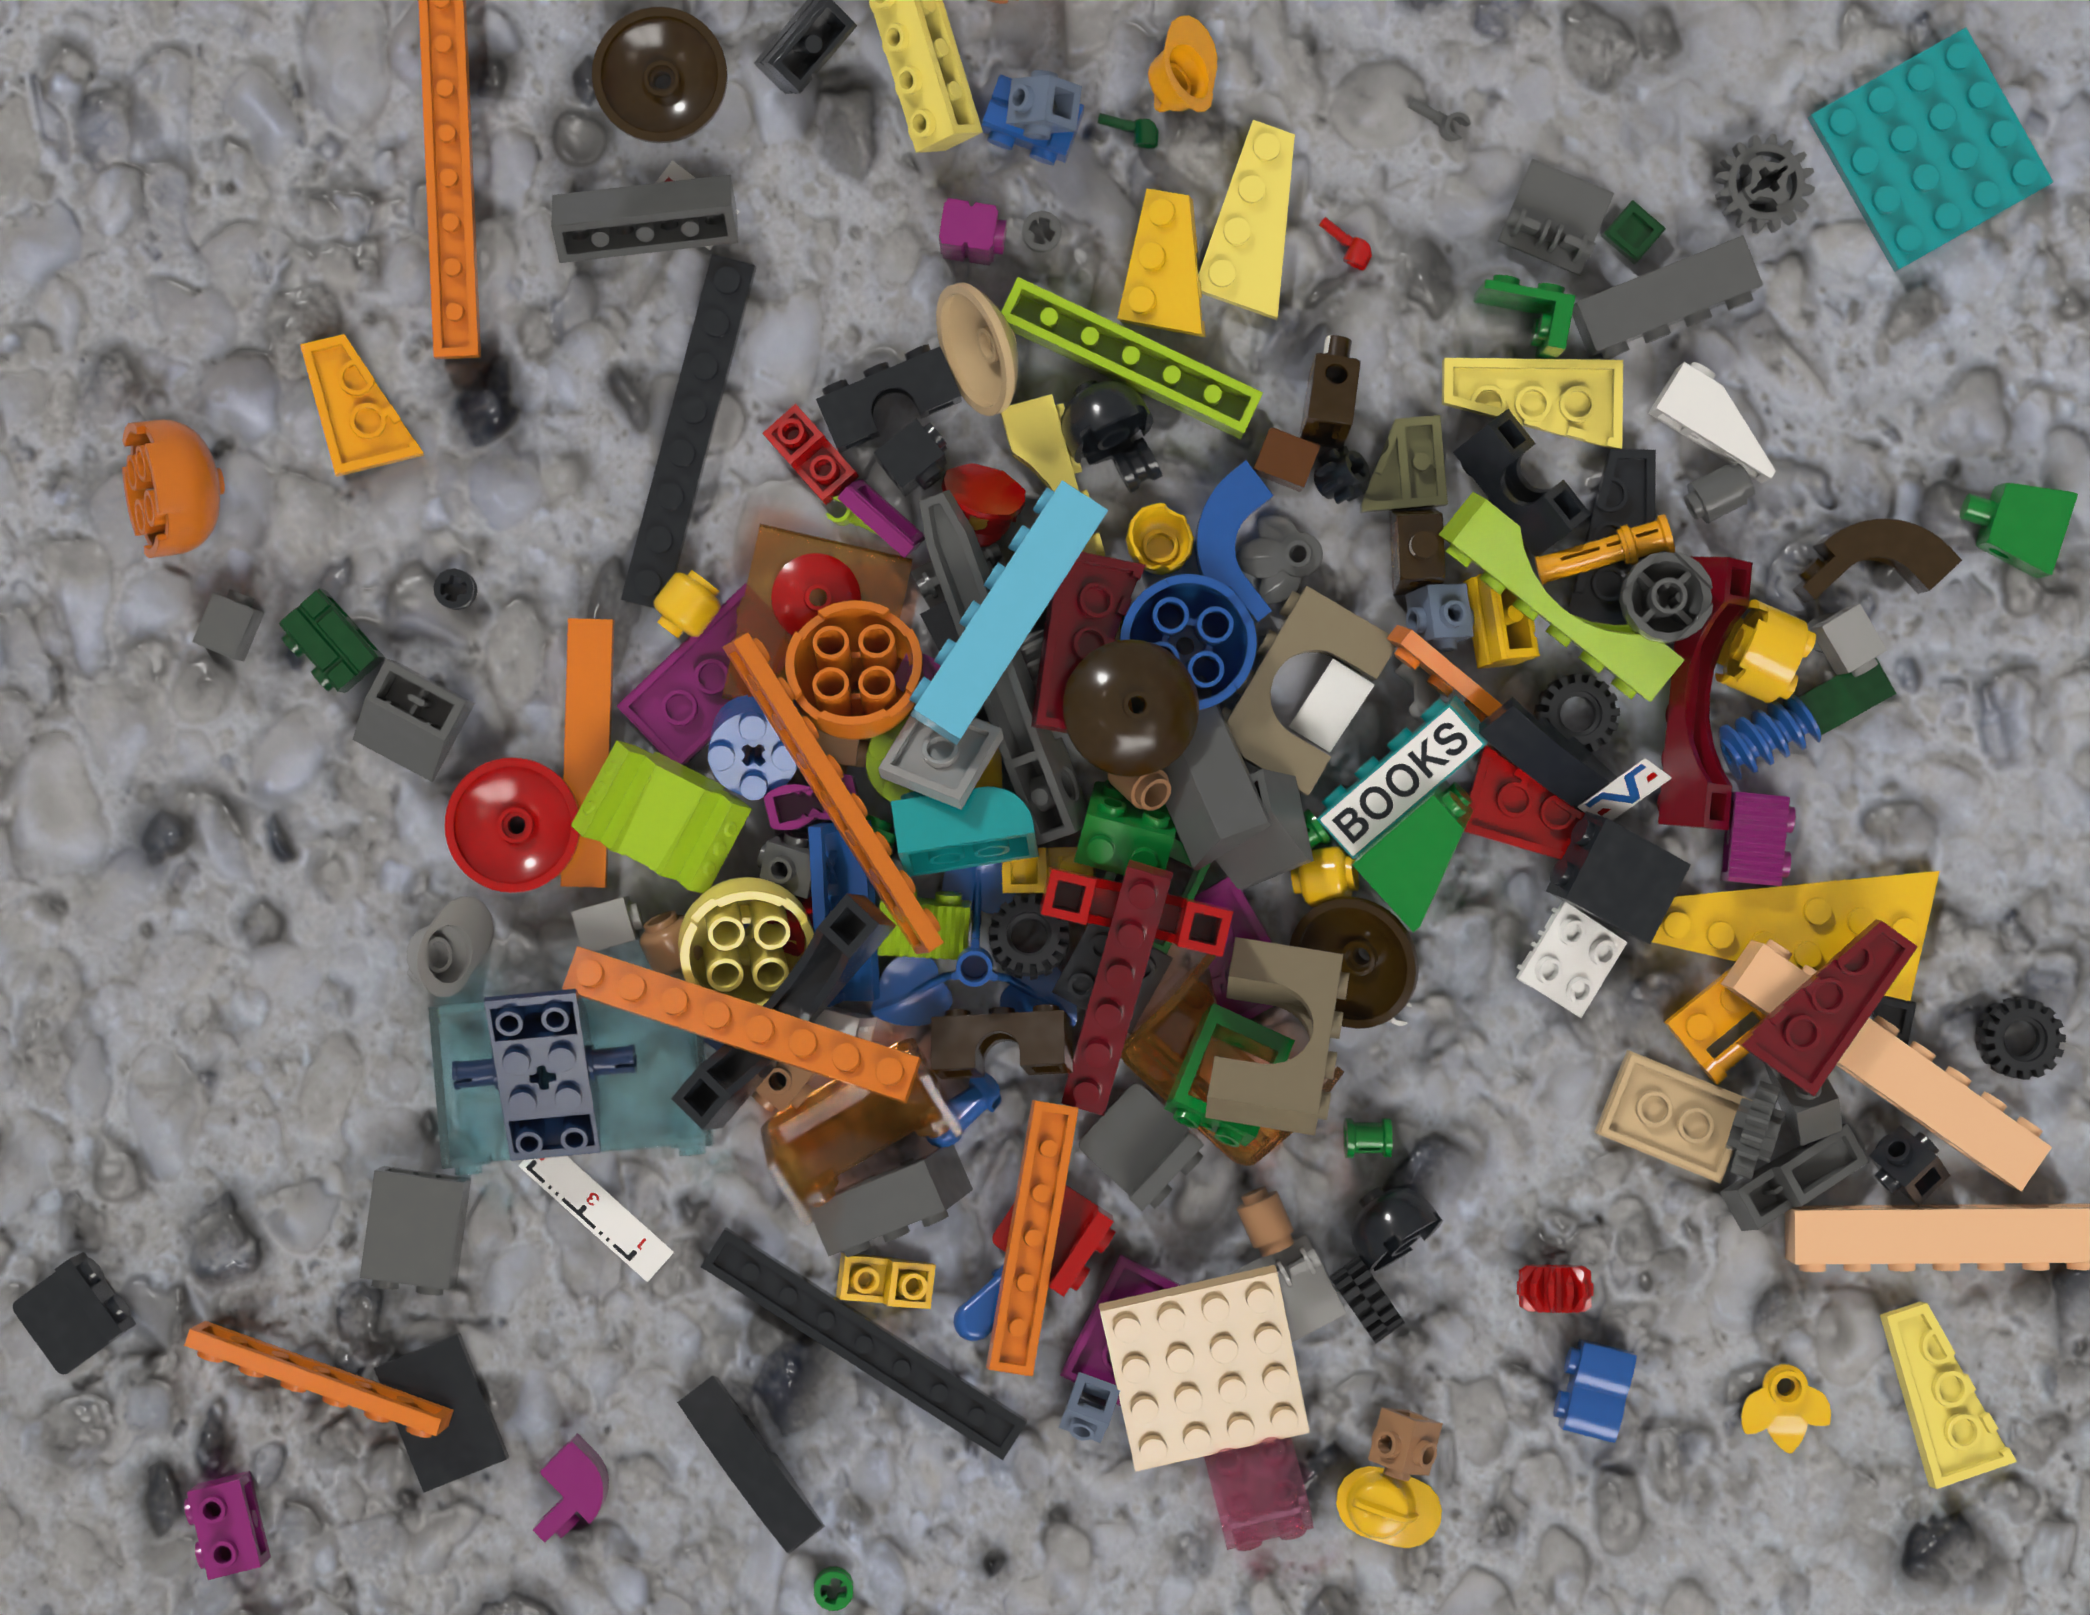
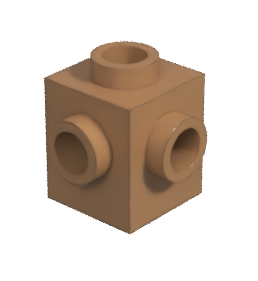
M779 1062L751 1096L770 1112L777 1108L782 1113L791 1105L798 1110L814 1091V1088L809 1083L816 1074ZM778 1072L786 1077V1086L778 1082Z
M1381 1407L1378 1423L1372 1434V1445L1368 1460L1384 1466L1383 1473L1396 1479L1409 1481L1411 1475L1429 1476L1432 1464L1437 1456V1444L1443 1423L1410 1410Z

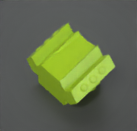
M616 740L571 826L582 837L600 841L610 851L625 855L649 867L650 870L656 872L661 877L677 880L687 890L703 894L711 888L752 808L737 796L725 791V787L722 784L657 751L652 754L636 745Z

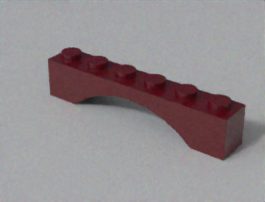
M1690 556L1703 566L1711 578L1713 586L1711 589V604L1713 603L1711 615L1700 630L1684 640L1674 642V652L1681 656L1684 661L1670 677L1669 704L1665 712L1667 722L1666 739L1661 763L1663 771L1672 778L1661 785V793L1657 800L1659 811L1658 824L1728 830L1732 784L1721 766L1713 743L1710 725V692L1714 669L1722 647L1736 622L1749 607L1753 562L1731 557Z

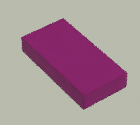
M858 479L848 485L837 498L903 558L915 551L925 540V535L863 479Z

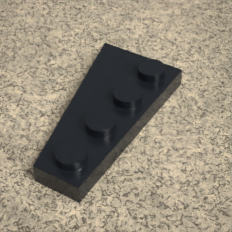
M1611 449L1608 451L1585 543L1616 535V530L1626 524L1632 528L1655 521L1656 450ZM1647 556L1639 558L1638 563ZM1620 561L1576 574L1567 612L1591 622L1628 625L1623 618L1619 599L1622 583L1634 565Z

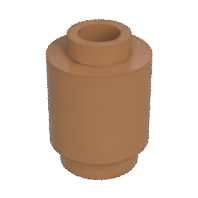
M1162 769L1155 773L1138 777H1125L1108 773L1110 784L1139 809L1148 811L1159 809L1170 797L1171 785L1167 774Z
M1263 1186L1241 1196L1243 1204L1238 1206L1236 1210L1252 1247L1258 1248L1262 1257L1280 1252L1295 1243L1291 1235L1294 1232L1293 1226L1277 1191L1268 1193L1266 1186Z

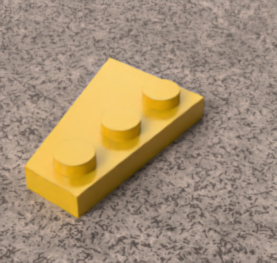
M1146 189L1117 316L1120 322L1206 338L1200 300L1202 298L1201 282L1198 278L1196 257L1198 248L1193 199L1189 195Z

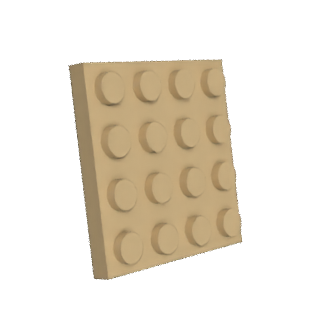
M1275 1265L1099 1304L1117 1390H1120L1119 1400L1135 1472L1310 1433L1278 1272Z

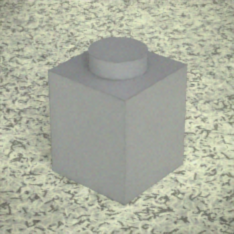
M1861 604L1847 606L1810 628L1811 632L1816 634V641L1836 675L1852 672L1854 677L1862 675L1878 665L1875 657L1887 651Z
M629 896L571 912L581 947L594 952L640 939L638 930L644 929L638 903L631 904Z

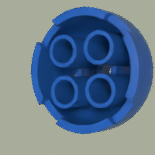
M1197 574L1170 576L1144 590L1130 606L1120 633V640H1143L1168 650L1186 667L1197 688H1211L1212 696L1199 700V710L1221 703L1240 688L1251 671L1257 648L1254 621L1241 599L1232 589L1220 581ZM1188 638L1192 641L1193 651L1190 654L1184 655L1177 650L1179 639ZM1203 675L1208 683L1200 682L1195 677Z

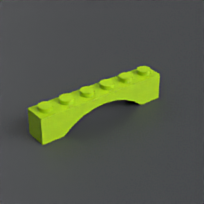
M1475 492L1469 495L1439 533V536L1451 544L1445 552L1466 568L1471 562L1484 571L1479 577L1481 581L1500 595L1507 589L1517 597L1512 604L1516 609L1532 621L1538 615L1550 624L1545 630L1546 633L1566 648L1571 642L1583 650L1578 658L1598 674L1603 668L1613 674L1615 678L1610 684L1632 700L1638 694L1651 702L1683 663L1684 659L1665 643L1648 640L1632 631L1629 625L1591 622L1564 610L1545 591L1534 574L1524 549L1520 526L1491 502Z

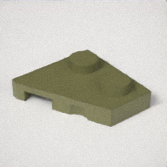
M1440 415L1395 419L1361 502L1360 513L1446 506L1448 499Z

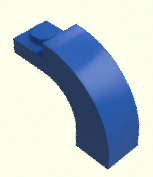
M1245 460L1222 479L1208 498L1197 524L1195 556L1199 574L1218 580L1232 589L1244 603L1254 624H1256L1272 610L1241 571L1236 559L1235 541L1241 524L1270 501L1274 495Z

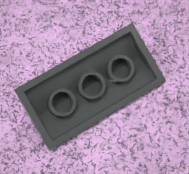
M1203 675L1195 677L1200 682L1208 683ZM1196 687L1199 700L1212 696L1211 688L1200 689ZM1144 705L1136 714H1140L1143 711ZM1219 705L1199 710L1197 728L1190 744L1178 759L1162 769L1167 774L1171 785V794L1165 805L1192 867L1197 871L1273 825Z

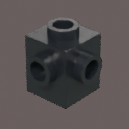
M1902 1125L1892 1134L1884 1136L1878 1142L1875 1150L1869 1155L1879 1170L1874 1175L1875 1178L1890 1193L1894 1195L1900 1190L1918 1207L1951 1176L1936 1155L1939 1149L1921 1132L1913 1136Z

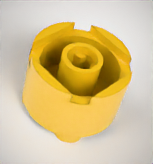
M1753 599L1749 601V607L1747 608L1751 611L1744 619L1740 618L1736 622L1722 647L1717 663L1723 665V674L1715 673V678L1724 685L1766 703H1771L1778 697L1788 699L1795 691L1798 683V675L1795 673L1802 658H1806L1812 651L1816 642V634L1808 630V625L1804 620Z

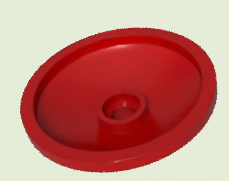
M511 757L492 760L472 770L453 791L445 814L444 827L447 845L459 868L476 883L500 892L517 893L530 891L555 879L572 860L579 843L580 834L571 824L579 811V807L570 787L549 767L524 758ZM517 816L521 817L525 822V829L519 834L514 833L510 828L511 820Z

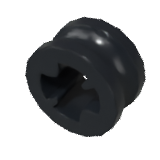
M456 568L441 572L433 586L434 595L438 602L453 610H463L471 606L478 593L474 578L467 572ZM454 577H461L462 579L459 583L464 586L466 585V593L458 594L457 601H449L452 595L445 593V585H452Z

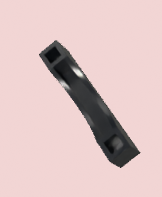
M846 893L817 927L800 960L763 1007L813 1023L897 925L865 895ZM724 1044L697 1067L671 1099L702 1130L723 1128L779 1062Z

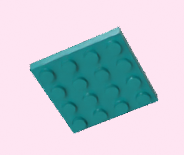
M1967 27L1814 112L1807 118L1894 272L2054 182Z

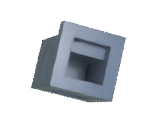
M1079 1372L1058 1428L1069 1431L1071 1436L1077 1440H1093L1101 1443L1110 1424L1120 1390H1117V1386ZM1082 1391L1106 1400L1104 1406L1080 1398Z

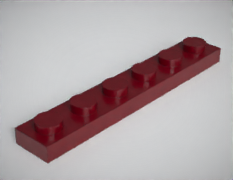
M1129 860L1074 1054L1073 1073H1069L1061 1101L1062 1104L1102 1116L1105 1114L1174 872Z

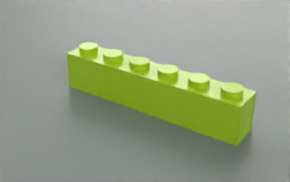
M1017 277L1001 311L1015 334L1106 377L1124 383L1142 394L1240 440L1263 392L1020 277Z

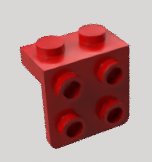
M1068 1185L1065 1186L1049 1279V1288L1063 1297L1069 1288L1077 1291L1081 1287L1091 1270L1085 1264L1095 1250L1102 1254L1116 1233L1115 1230L1110 1228L1114 1222L1113 1215ZM1014 1203L992 1236L994 1245L1006 1252Z

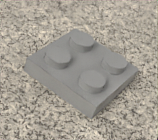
M910 716L878 768L880 777L962 810L1003 740L1002 728L974 718L958 744L955 745Z

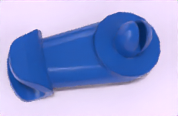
M986 1072L985 1077L970 1078L967 1089L931 1111L924 1121V1135L927 1141L939 1148L949 1147L961 1139L964 1130L986 1109L994 1112L1002 1102L1000 1088L996 1080Z
M1003 1265L992 1272L994 1277L967 1302L957 1308L953 1323L956 1332L963 1339L974 1342L984 1339L992 1332Z

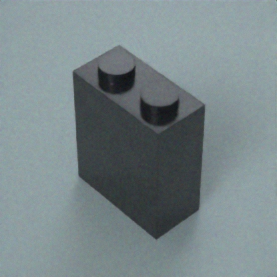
M1586 811L1583 819L1578 821L1572 830L1571 842L1563 858L1555 864L1551 871L1550 883L1546 892L1632 938L1651 944L1691 864L1612 820Z

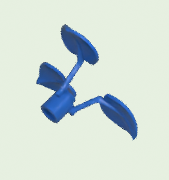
M1002 862L950 870L944 873L942 891L962 893V900L972 901L971 947L964 949L958 956L956 970L939 975L937 964L932 958L896 957L886 966L879 981L880 999L873 1001L871 1013L875 1017L901 1026L927 1025L931 1023V1017L944 1016L945 1011L949 1010L952 1005V993L943 982L960 979L967 986L978 987L990 979L991 981H1002L1010 984L1001 993L1000 1007L1014 1008L1016 1013L1033 1012V1006L1057 1005L1060 1010H1064L1072 1019V1028L1077 1023V1005L1052 993L1062 973L1057 966L1046 977L1044 974L1038 975V979L1030 980L1029 976H1023L1022 979L1006 973L995 972L990 953L980 947L981 911L988 914L998 913L1000 905L1005 901L1007 903L1012 902L1016 894L1002 892Z

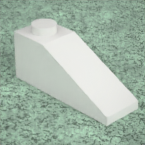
M1686 362L1682 363L1674 370L1648 414L1732 466L1737 463L1741 464L1748 475L1758 482L1763 483L1771 479L1776 470L1724 386L1713 380L1716 376L1715 373L1697 362H1692L1691 365Z

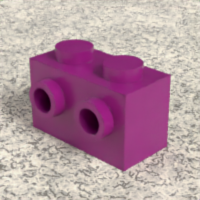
M250 1471L198 1483L187 1492L188 1498L184 1501L185 1515L188 1523L195 1525L199 1541L195 1544L196 1560L201 1569L205 1568L208 1580L260 1568L271 1558Z

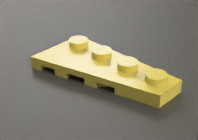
M1253 120L1203 259L1198 278L1201 282L1202 294L1277 320L1295 134Z
M1444 358L1442 360V405L1494 419L1509 409L1522 426L1609 449H1622L1623 360Z

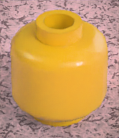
M693 570L688 575L681 572L675 573L654 600L655 609L662 615L657 623L677 638L683 632L692 637L700 636L720 611L721 603L716 597L720 591Z
M1339 846L1311 849L1314 861L1291 870L1294 893L1302 894L1305 902L1311 907H1316L1318 904L1333 898L1352 897L1353 891L1359 890V872L1352 865L1356 859L1348 856L1346 851Z

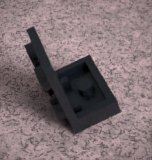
M85 1252L66 1260L54 1269L55 1273L13 1303V1312L55 1370L63 1375L73 1371L136 1325L126 1302L112 1291L105 1281V1276L100 1266L93 1259L89 1258Z

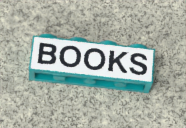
M1457 695L1446 704L1441 698L1435 701L1420 715L1424 721L1421 726L1413 733L1407 727L1404 728L1387 744L1391 752L1380 761L1372 756L1355 771L1354 775L1358 780L1346 790L1340 784L1321 801L1326 808L1317 820L1352 859L1487 745L1488 741L1479 734V724L1481 722Z

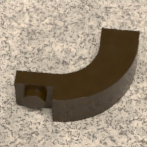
M1897 519L1867 520L1839 529L1816 543L1813 547L1825 560L1822 562L1817 557L1798 574L1802 581L1793 591L1804 603L1815 600L1855 563L1859 561H1876L1894 569L1917 594L1928 592L1935 587L1962 559L1940 537L1919 525Z

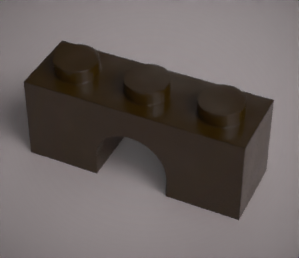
M1050 1004L1033 1006V1012L1016 1013L1015 1009L1011 1007H993L988 1010V1014L971 1015V1011L964 1009L945 1011V1016L931 1017V1070L941 1080L985 1077V1058L989 1050L1000 1042L1011 1041L1019 1045L1020 1066L1028 1075L1073 1073L1072 1019L1064 1010H1060L1059 1006Z

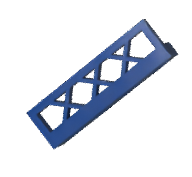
M832 820L808 827L814 933L846 893L865 895L875 904V888ZM877 949L827 1007H832L843 1001H875L880 999Z

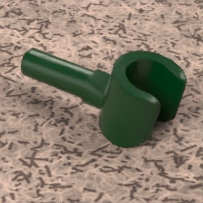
M1100 113L1098 124L1134 133V147L1145 149L1157 148L1159 131L1155 123L1150 119H1136L1132 121Z

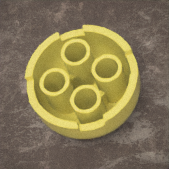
M740 877L712 886L692 903L680 927L678 950L686 982L763 1006L784 982L803 955L802 953L796 957L785 953L782 946L787 941L796 944V941L789 940L790 927L785 909L790 910L800 922L805 935L804 951L814 935L813 927L805 908L787 889L772 881L761 878ZM775 920V921H778V922H780V923H779V924L774 923V924L772 925V924H767V921ZM743 924H750L746 929H744ZM696 945L703 949V956L699 960H696L694 957L693 948Z

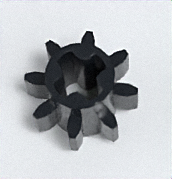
M1343 446L1338 450L1332 448L1317 457L1322 467L1314 471V483L1322 496L1327 499L1334 498L1336 504H1340L1345 500L1350 502L1366 493L1361 483L1368 480L1369 467L1365 458L1359 452L1349 451L1347 446Z

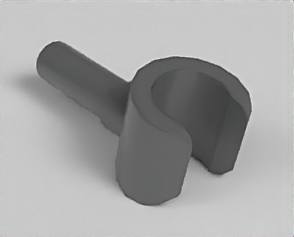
M1415 98L1411 100L1408 106L1411 110L1439 126L1441 137L1449 142L1462 139L1461 136L1451 131V120H1455L1460 125L1466 127L1471 124L1469 117L1464 113L1455 112L1447 116Z

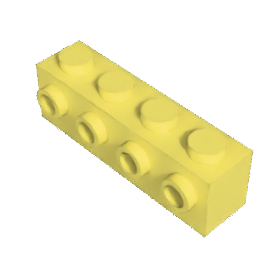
M869 0V5L874 13L881 36L883 51L887 56L895 82V90L906 118L908 133L913 141L916 153L946 151L982 133V127L943 0Z

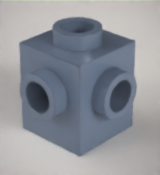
M1033 70L1031 77L1012 78L1006 124L1024 129L1023 135L1025 137L1038 140L1050 139L1051 133L1076 131L1082 86L1058 78L1057 73L1045 70Z
M1467 583L1426 585L1406 594L1408 610L1406 615L1407 628L1412 629L1438 652L1445 653L1457 650L1458 642L1474 636V614L1469 605Z

